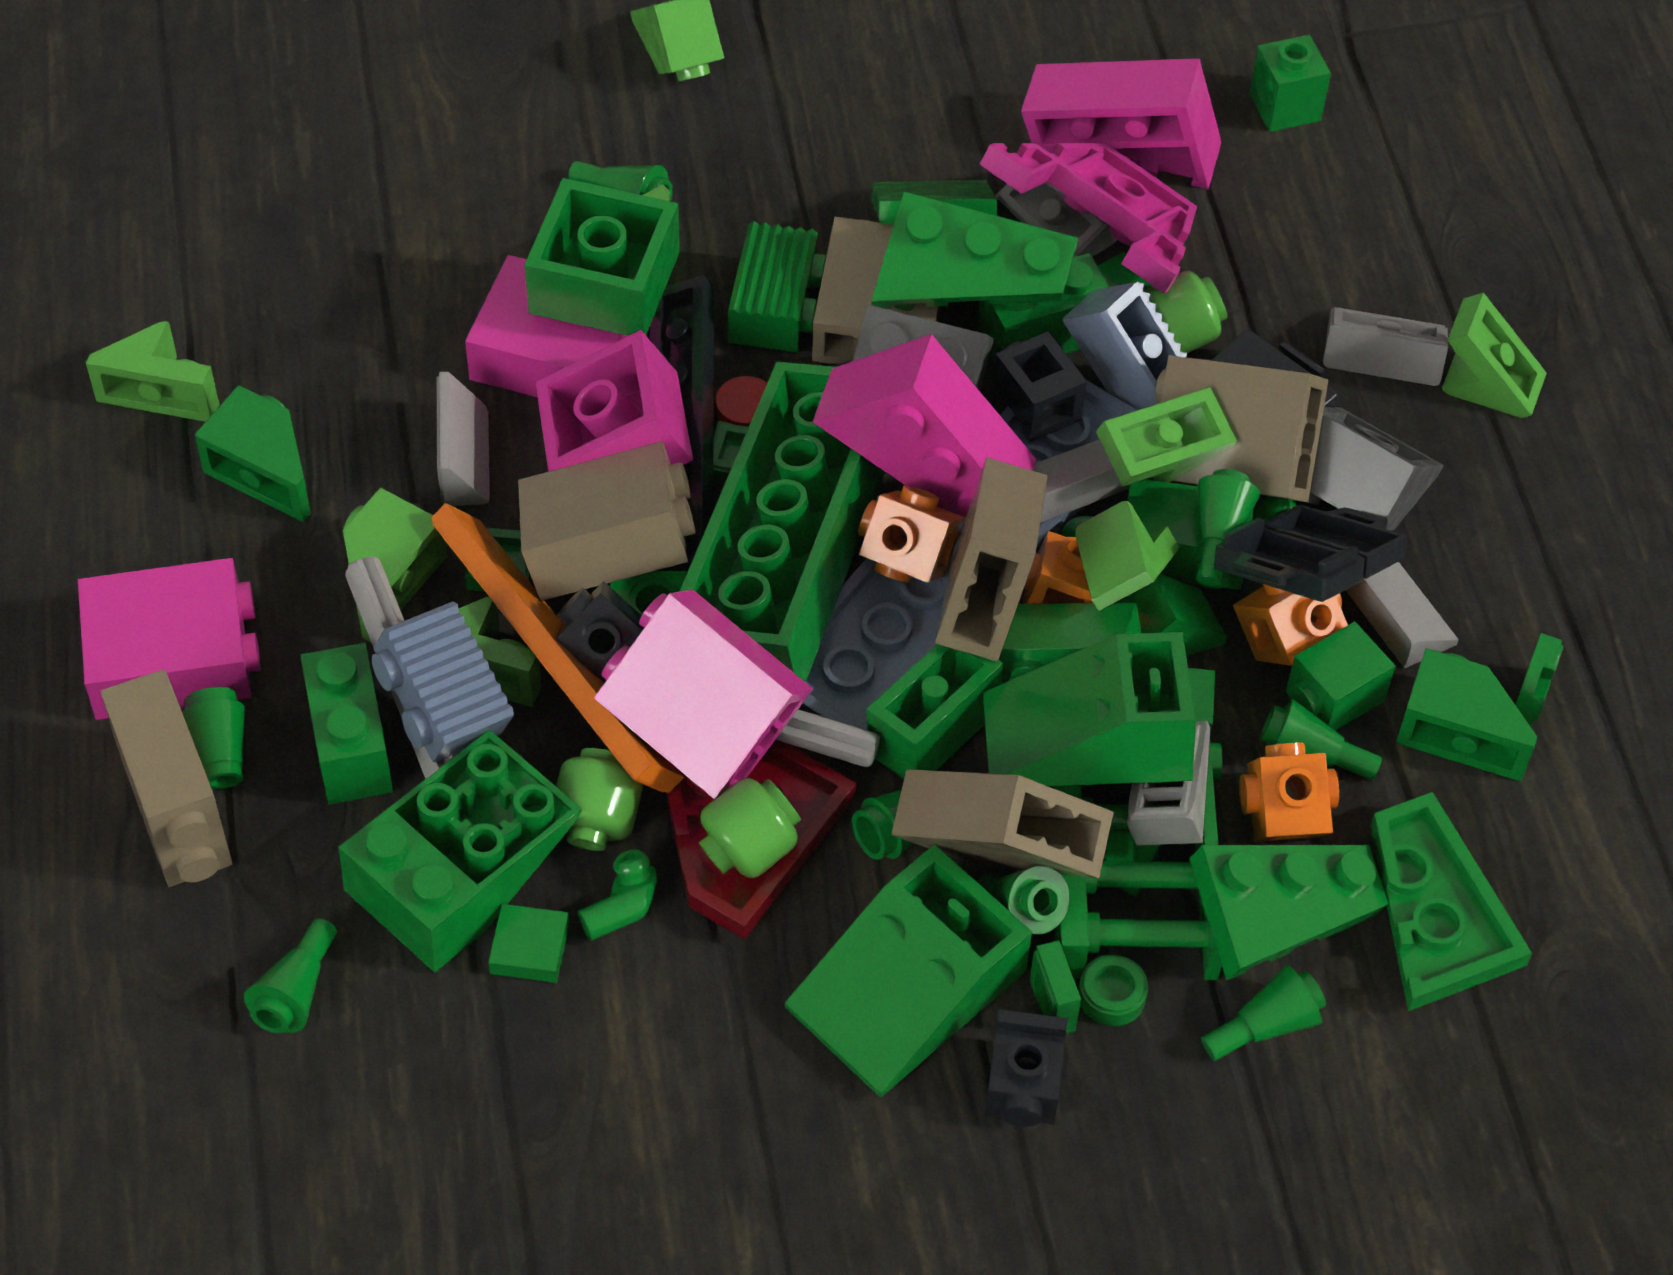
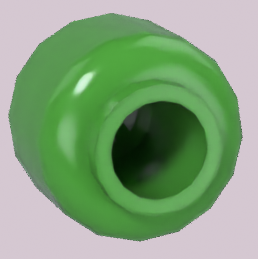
M1183 271L1177 275L1167 293H1162L1154 286L1144 291L1150 293L1149 302L1156 303L1155 312L1162 313V322L1168 323V332L1175 333L1174 342L1181 343L1180 352L1189 353L1219 338L1221 334V321L1227 319L1228 316L1222 298L1209 276L1200 279L1192 271Z
M585 748L582 749L580 756L564 761L560 768L556 787L582 808L579 818L567 831L566 841L582 849L603 851L606 848L607 841L614 842L629 837L634 828L643 784L634 781L609 750Z
M742 778L701 811V824L708 835L698 843L722 874H725L734 867L743 876L756 878L795 848L798 842V835L794 826L802 820L787 798L770 779H766L763 783L759 784L751 778Z

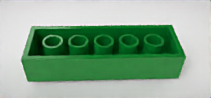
M776 362L680 591L693 589L806 683L861 536L858 530L861 518L868 504L875 500L885 471L813 423L831 369L835 367Z

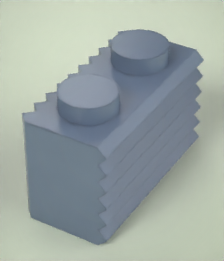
M1133 282L1093 290L1063 318V322L1106 391L1140 410L1158 404L1156 400L1157 380L1161 371L1167 367L1168 355L1187 357V353L1180 352L1181 343L1174 342L1175 333L1168 332V323L1162 322V313L1155 312L1156 303L1149 302L1150 293L1143 292L1144 283Z
M453 601L383 629L373 648L375 654L372 656V666L375 675L386 691L395 689L406 710L402 713V723L409 740L416 748L425 747L433 763L439 762L443 758L450 757L455 753H460L489 730L497 736L503 732L514 715L513 708L508 704L506 695L502 693L500 684L495 680L494 672L489 669L488 661L483 658L482 650L477 647L476 638L471 635L470 627L465 624L464 616L459 613L458 604Z

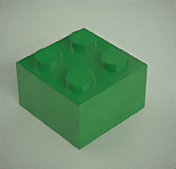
M562 178L524 265L529 314L626 336L642 330L646 335L680 252L678 203Z

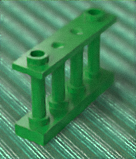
M1195 717L1196 721H1208L1209 723L1208 717ZM1210 741L1203 842L1194 843L1195 852L1202 845H1218L1214 782H1220L1222 776V747L1220 743H1210ZM1081 785L1048 786L1112 811L1113 817L1110 830H1129L1127 825L1129 804L1094 803L1093 797H1082ZM1154 804V807H1160V806H1180V805H1177V804ZM1103 861L1099 878L1062 875L1069 889L1070 900L1064 919L1054 928V942L1060 941L1073 979L1081 978V974L1086 966L1088 953H1099L1100 946L1202 948L1204 979H1219L1222 964L1190 862ZM1097 887L1198 889L1200 920L1100 919L1099 912H1087V894H1095Z

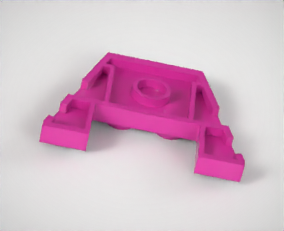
M993 143L988 147L980 162L982 167L1021 194L1046 182L1050 183L1064 193L1063 200L1067 205L1084 214L1093 213L1110 225L1109 231L1113 237L1131 246L1121 263L1162 293L1165 294L1169 291L1180 271L1178 265L1185 253L1186 247L1184 243L1191 231L1197 209L1195 204L1106 143H1059L1054 153H1049L1037 143H1022L1017 153H1007L1008 148L1003 143Z

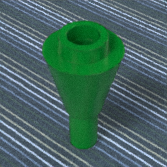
M574 161L569 169V179L639 195H644L663 184L670 191L671 201L672 183L668 179L667 171L662 165L607 166L603 168Z
M1233 469L1215 470L1213 475L1204 476L1198 481L1201 542L1204 546L1196 580L1206 586H1220L1223 580L1224 572L1214 568L1216 545L1224 541L1225 533L1246 523L1260 497L1259 489L1250 483V478L1246 474Z
M1293 698L1288 701L1285 708L1276 705L1272 707L1259 738L1260 741L1269 745L1305 743L1306 754L1326 753L1327 767L1336 765L1371 781L1376 776L1382 761L1381 756L1345 742L1342 735Z
M1035 866L1005 876L986 873L978 880V884L1032 931V934H1043L1053 930L1062 922L1067 913L1070 900L1069 889L1062 875L1053 868Z
M315 919L297 948L287 953L244 992L245 1005L250 1011L252 1020L259 1027L268 1032L280 1034L284 1032H299L306 1026L321 967L320 961L337 935V929L332 923L325 919Z
M1285 965L1237 1012L1236 1018L1202 1036V1044L1211 1059L1217 1061L1250 1041L1255 1043L1322 1025L1319 1010L1326 1006L1325 997L1317 982L1308 971L1304 970L1297 974L1292 967Z

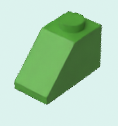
M671 0L630 11L633 24L659 74L676 72L678 82L710 74L708 63L724 59L709 0Z
M380 487L365 505H360L351 512L343 529L349 564L369 556H375L381 561L401 611L447 558L445 540L432 525V514ZM357 607L362 638L371 642Z

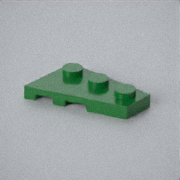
M903 192L871 305L892 309L894 304L925 303V307L948 306V302L986 300L988 304L1062 301L1078 238Z
M1431 792L1376 812L1370 828L1382 885L1389 902L1387 911L1408 1012L1527 966L1532 954L1531 950L1434 793Z
M1202 845L1189 858L1226 980L1245 973L1250 967L1268 959L1271 962L1285 956L1294 948L1314 939L1322 940L1368 920L1389 905L1369 845Z

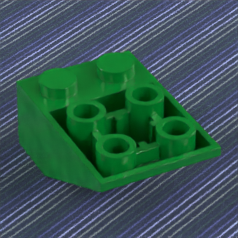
M1183 632L1115 634L983 692L989 774L1019 775L1045 786L1193 781L1196 718Z
M489 730L338 847L344 891L435 973L489 928L500 914L501 905L508 904L576 822L582 808Z
M934 844L883 887L785 1002V1008L881 1098L1026 972L1032 931Z

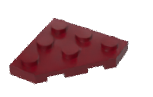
M778 740L773 742L747 778L756 780L759 784L763 783L766 779H770L787 798L802 821L794 826L798 835V842L795 848L756 878L745 877L734 867L725 874H722L698 842L708 835L701 824L700 816L704 807L714 800L709 794L684 773L682 774L685 778L670 793L666 792L689 907L744 940L856 797V783L793 746Z

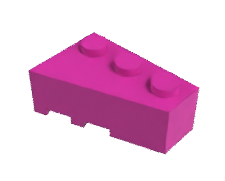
M1200 58L1036 64L1021 110L1031 143H1037L1049 153H1054L1059 143H1106L1155 178L1158 171L1192 178L1191 186L1209 190L1221 146V138Z
M932 334L832 368L813 419L814 424L904 485L917 487L940 498L937 504L938 507L965 518L986 457L1034 471L1037 461L1034 455Z

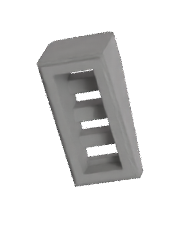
M1196 721L1193 781H1184L1183 786L1155 787V783L1151 782L1132 783L1127 825L1136 845L1203 842L1210 725L1208 721ZM1181 800L1180 806L1154 807V801Z

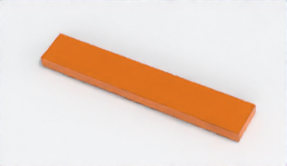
M445 503L431 517L432 525L631 778L663 793H670L685 776L678 768L594 699L604 685V682L556 640L559 627L563 623L545 601H540L535 588L479 519Z

